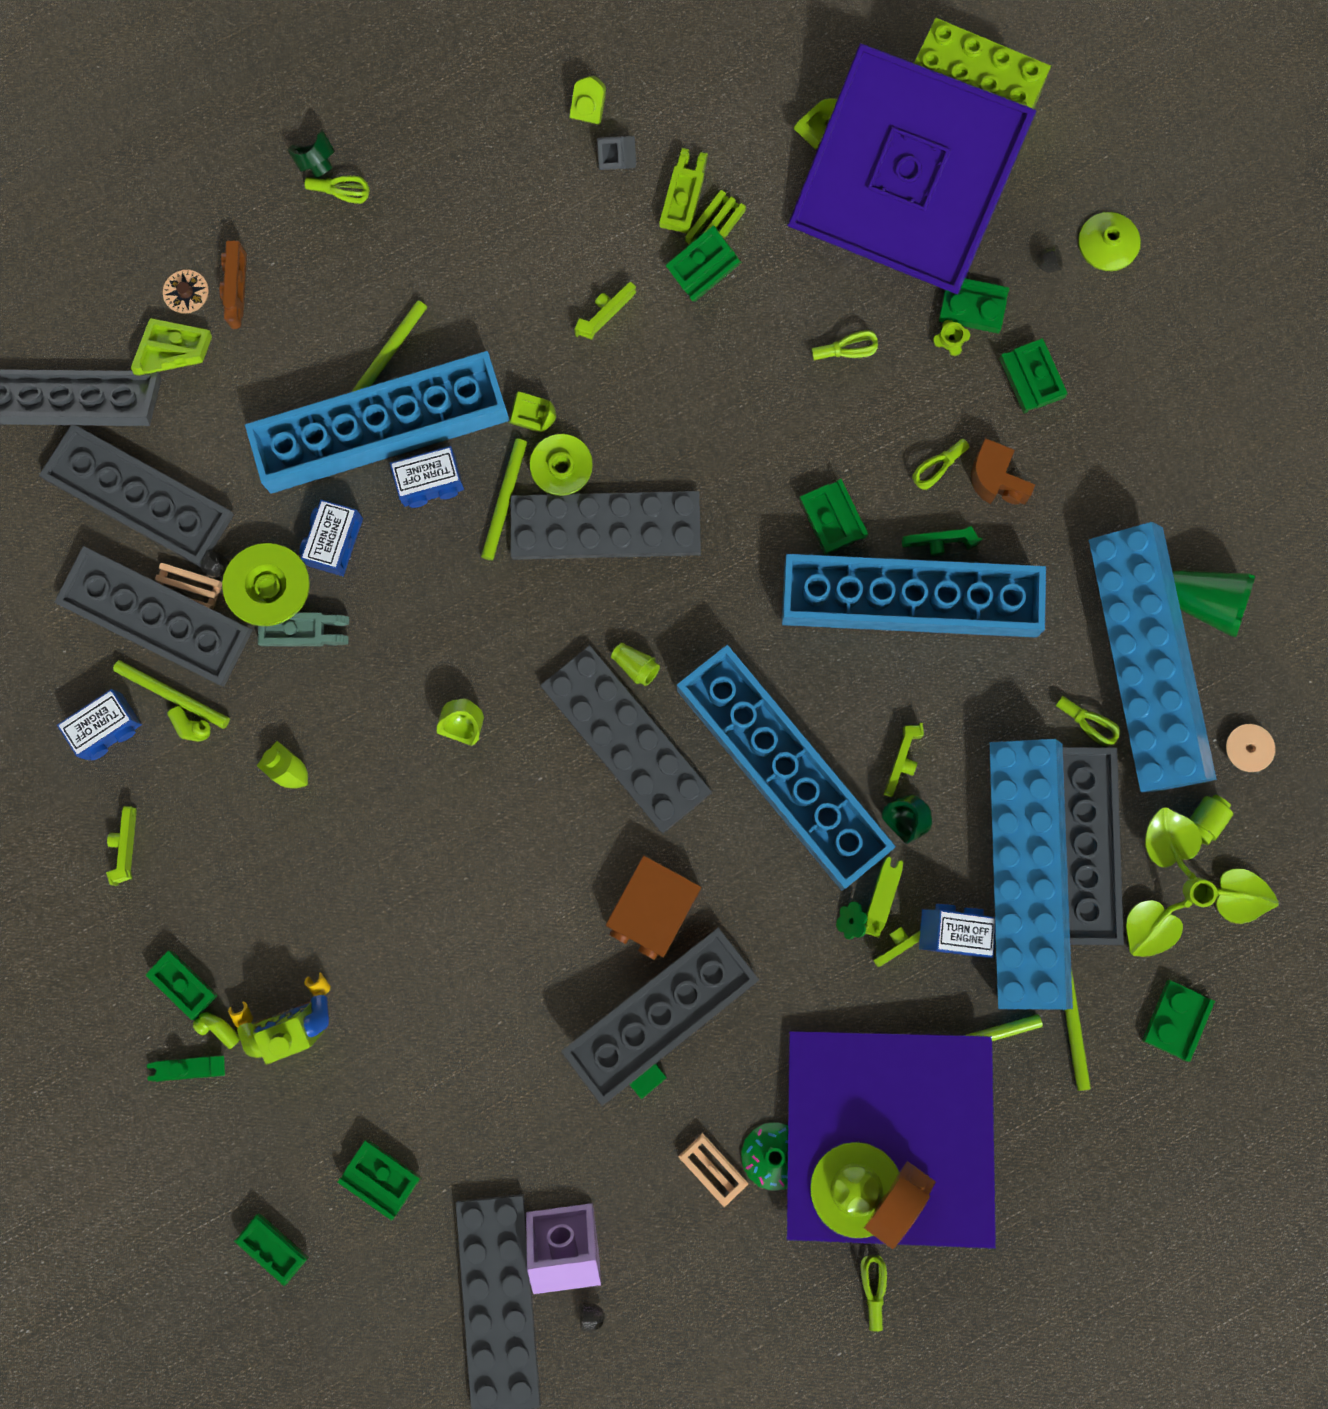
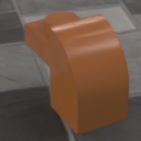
M985 438L971 470V482L975 492L989 504L999 494L1008 503L1015 505L1021 503L1025 505L1032 495L1035 484L1006 473L1015 450Z
M907 1161L901 1168L889 1191L874 1209L864 1229L891 1249H894L925 1207L936 1181Z

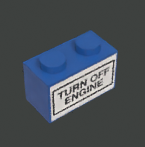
M451 446L390 463L398 496L404 507H421L428 503L427 500L438 497L440 499H450L457 496L458 492L464 490L457 460Z
M320 500L318 508H314L311 513L309 535L302 540L300 546L301 560L308 567L344 577L363 517L356 509Z
M110 689L57 724L75 755L85 760H96L104 756L108 752L107 748L117 741L123 742L128 740L136 733L135 729L142 725L123 694L113 689Z
M936 904L935 910L922 909L920 950L994 958L995 917L983 916L984 910L977 908H964L963 913L955 912L956 906L948 904Z

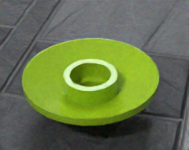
M1103 212L1092 216L1083 225L1078 238L1079 250L1083 258L1091 266L1103 271H1117L1130 265L1136 258L1141 244L1140 234L1134 223L1127 217L1114 212ZM1107 234L1114 235L1117 240L1109 239Z
M556 434L543 439L535 447L530 458V471L533 480L542 490L553 495L564 496L577 492L588 482L592 473L593 462L588 447L580 439L568 434ZM560 464L568 466V469L563 473L556 470Z

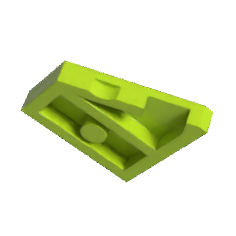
M150 318L131 366L133 374L143 375L203 363L212 339L210 330Z

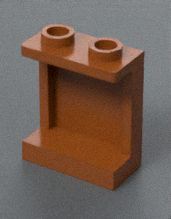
M643 856L606 923V926L612 929L609 935L624 944H627L629 939L640 944L638 951L653 960L658 955L664 958L702 887Z

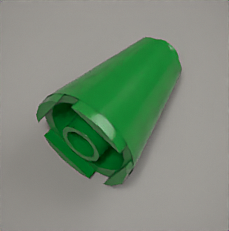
M1173 570L1180 610L1229 636L1236 637L1256 575L1249 573Z

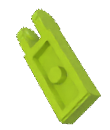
M682 148L677 167L674 166L660 219V228L687 234L691 230L704 181L708 153L700 152L696 170L694 171L686 169L690 154L689 149Z

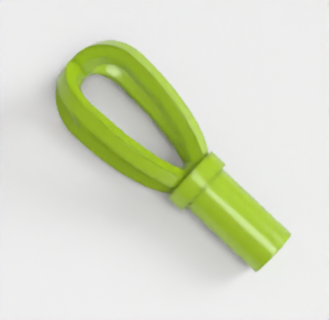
M340 176L334 179L306 177L305 179L306 190L333 194L335 197L351 203L361 204L365 202L370 192L367 182L359 176ZM352 181V182H359V183H361V184H355V183H339V182ZM338 187L363 189V191H350L339 189ZM347 195H351V196H362V197H361V198H355V197H350V196H347Z
M870 330L859 331L842 338L839 342L811 348L813 360L833 356L847 358L868 357L877 351L878 339L876 334ZM865 340L873 342L872 345L866 347L842 349L847 345Z
M961 439L947 451H943L941 454L933 456L919 465L912 475L913 482L917 487L923 490L932 487L943 476L948 467L970 448L968 442L965 439ZM944 462L941 469L931 479L927 481L920 480L922 472L936 463Z
M1062 696L1056 704V707L1074 718V721L1080 724L1084 732L1098 744L1111 746L1119 738L1120 729L1110 719L1100 714L1089 712L1084 708L1082 709L1065 696ZM1085 718L1091 719L1113 733V737L1108 739L1101 735L1086 722Z
M868 1255L861 1261V1278L867 1296L869 1330L882 1331V1306L884 1305L883 1297L887 1284V1268L881 1256ZM872 1262L879 1264V1281L876 1296H873L869 1283L868 1268Z

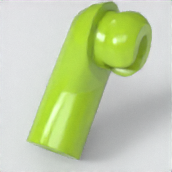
M181 706L174 707L167 712L180 738L201 742L210 736L211 728L209 723L205 720L200 722L189 720Z
M210 1012L199 1014V1018L193 1022V1028L198 1034L206 1035L211 1030L228 1049L233 1048L240 1041L238 1033L225 1020Z

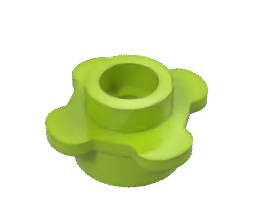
M946 320L942 324L940 334L934 337L933 342L936 347H943L949 351L950 355L957 356L962 351L963 343L970 339V332L961 324L952 320ZM949 336H954L955 339L950 340Z

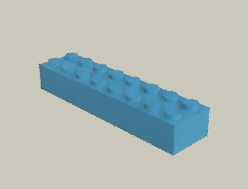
M485 351L245 424L261 483L272 494L509 421V417L489 353Z
M1149 522L1089 539L1140 791L1157 792L1217 780L1163 527Z
M786 554L784 562L782 625L1037 638L1045 630L1046 566Z
M728 645L724 646L677 684L679 695L841 891L846 889L896 847Z
M1057 739L990 742L998 1009H1073L1063 744Z

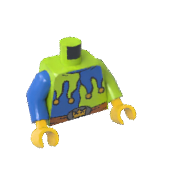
M319 972V979L315 983L310 976L306 977L304 981L305 986L314 996L311 998V1001L259 1020L253 1024L251 1023L253 1015L246 1002H242L244 1008L238 1013H234L232 1007H229L228 1013L234 1025L238 1027L237 1032L243 1050L248 1056L254 1058L263 1057L265 1064H270L306 1050L317 1041L329 1025L328 998L325 995L331 987L321 972Z

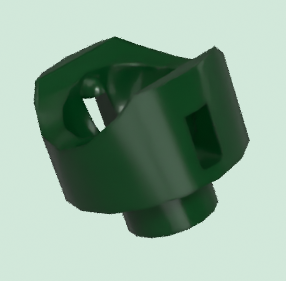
M323 129L320 130L317 140L313 144L307 146L291 145L287 149L300 172L311 169L314 176L319 177L333 168L328 157L335 150Z
M905 795L888 803L882 812L884 822L906 844L926 835L932 826L930 807L915 795Z

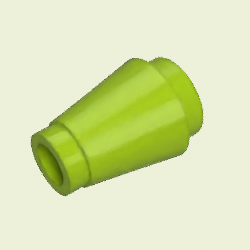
M620 643L611 655V658L616 661L636 684L649 685L660 669V665L656 663L654 657L624 643Z

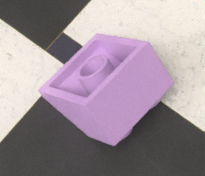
M593 1203L526 1212L527 1271L533 1294L601 1285L600 1259Z

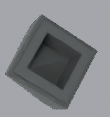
M635 136L597 138L599 170L636 167Z

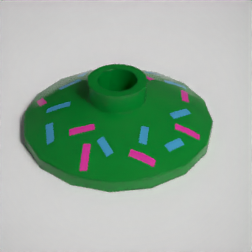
M779 1122L764 1123L753 1129L744 1141L741 1151L742 1166L748 1178L758 1187L770 1191L788 1188V1125ZM773 1151L781 1154V1160L777 1164L771 1163L768 1159L769 1154Z

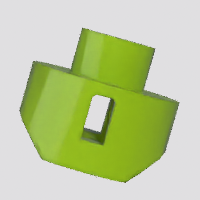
M469 699L447 702L441 710L437 724V734L472 746L479 740L484 720L483 712Z

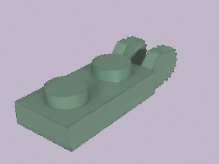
M296 613L292 618L283 623L273 626H258V645H347L349 636L343 634H324V625H349V617L343 615H324L323 613Z

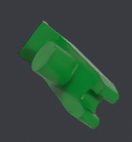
M970 526L960 530L903 536L901 541L902 548L929 545L931 556H941L945 554V543L963 542L967 550L979 545L982 538H978L973 527Z
M224 1055L156 1061L147 1064V1068H154L156 1070L155 1075L147 1077L148 1081L159 1082L225 1076Z

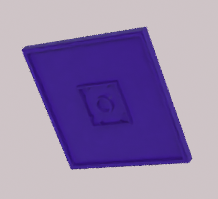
M860 43L788 227L958 295L1037 111Z
M790 1031L787 1240L885 1244L875 1236L851 1238L838 1234L820 1219L812 1202L811 1180L820 1159L831 1149L839 1145L859 1142L872 1145L886 1153L894 1162L899 1172L908 1161L936 1181L925 1207L897 1245L996 1249L992 1036Z

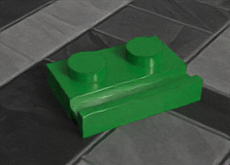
M713 225L665 266L683 290H685L689 298L695 302L738 267L742 261Z
M965 279L958 295L945 290L939 322L952 320L963 327L999 334L1002 328L1010 287Z
M1043 338L1000 355L999 360L1023 414L1034 408L1037 409L1064 399L1067 396V390Z
M842 479L799 497L802 508L825 556L849 546L855 541L867 538L868 532Z
M1167 980L1142 1041L1185 1062H1190L1215 1001L1171 980Z
M367 1139L337 1183L392 1221L422 1177Z

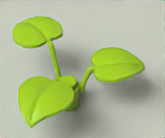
M1164 807L1159 809L1149 822L1145 835V847L1150 859L1160 867L1166 868L1177 862L1179 868L1188 877L1183 886L1185 900L1170 905L1166 910L1161 903L1154 900H1146L1134 905L1126 918L1129 952L1133 956L1146 957L1162 953L1174 946L1182 935L1183 924L1178 917L1171 913L1184 907L1189 908L1192 904L1199 907H1208L1216 901L1217 910L1224 919L1232 923L1243 924L1251 922L1269 910L1279 906V902L1272 889L1264 880L1245 869L1234 868L1225 871L1220 877V888H1216L1208 880L1196 877L1195 873L1190 871L1183 860L1192 859L1198 854L1202 844L1200 830L1189 818Z

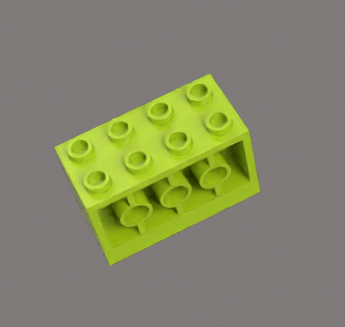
M935 18L914 64L1032 109L1036 106L1051 65L938 18Z

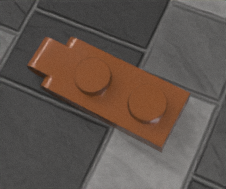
M226 241V252H222L221 265L225 273L224 281L220 282L219 291L225 307L224 319L232 329L240 328L244 315L247 254L239 241Z

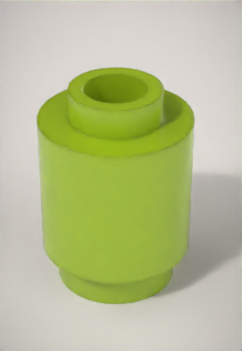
M1213 795V797L1204 796L1189 818L1200 830L1202 844L1209 845L1212 840L1216 841L1233 816V812L1229 809L1231 804L1218 795Z

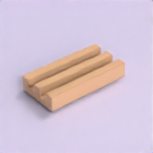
M160 563L159 569L161 570L159 575L156 574V582L208 597V603L195 599L192 600L212 610L214 609L222 587L221 581ZM169 572L213 586V589L208 591L167 578V574Z
M703 1132L678 1155L681 1161L723 1207H726L749 1184ZM703 1143L739 1184L734 1187L698 1147ZM692 1153L698 1157L729 1191L726 1196L715 1187L689 1158Z

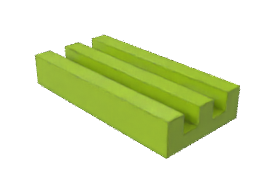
M720 190L686 235V242L691 244L696 240L695 238L722 203L724 206L704 232L713 225L717 228L730 209H732L734 213L719 231L725 239L746 211V206L742 203L739 205L736 203V199L727 197L726 193Z

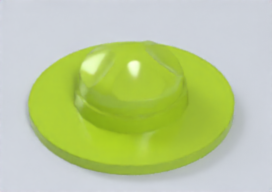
M273 543L256 544L242 550L228 564L222 581L224 599L230 610L241 620L256 626H273L292 618L303 607L310 588L309 574L301 558L289 548Z
M851 1142L831 1149L818 1162L811 1180V1198L818 1216L830 1229L843 1236L851 1238L874 1236L864 1227L878 1203L892 1186L899 1173L898 1168L886 1153L869 1144Z

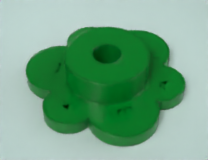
M851 902L848 906H843L840 909V917L837 919L836 927L838 931L844 932V937L848 940H852L854 937L861 938L866 932L865 923L868 920V916L865 912H862L860 903Z

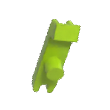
M629 282L612 299L605 293L600 294L595 304L601 310L590 321L579 318L574 329L575 336L581 335L592 340L594 335L636 294V286Z
M923 723L903 727V738L884 795L889 797L894 795L901 772L911 776L914 775L918 762L907 759L906 756L912 739H921L924 736Z
M123 806L120 833H109L107 837L108 847L118 848L117 868L106 872L109 884L112 886H118L119 883L133 878L131 865L136 808H132V806Z
M886 857L881 866L867 911L868 920L865 923V934L877 938L880 937V933L887 922L903 868V861L898 860L896 866L892 868L890 866L891 857Z
M902 926L890 933L889 935L896 946L874 959L873 961L876 966L884 965L918 943L920 940V930L910 937L907 936Z

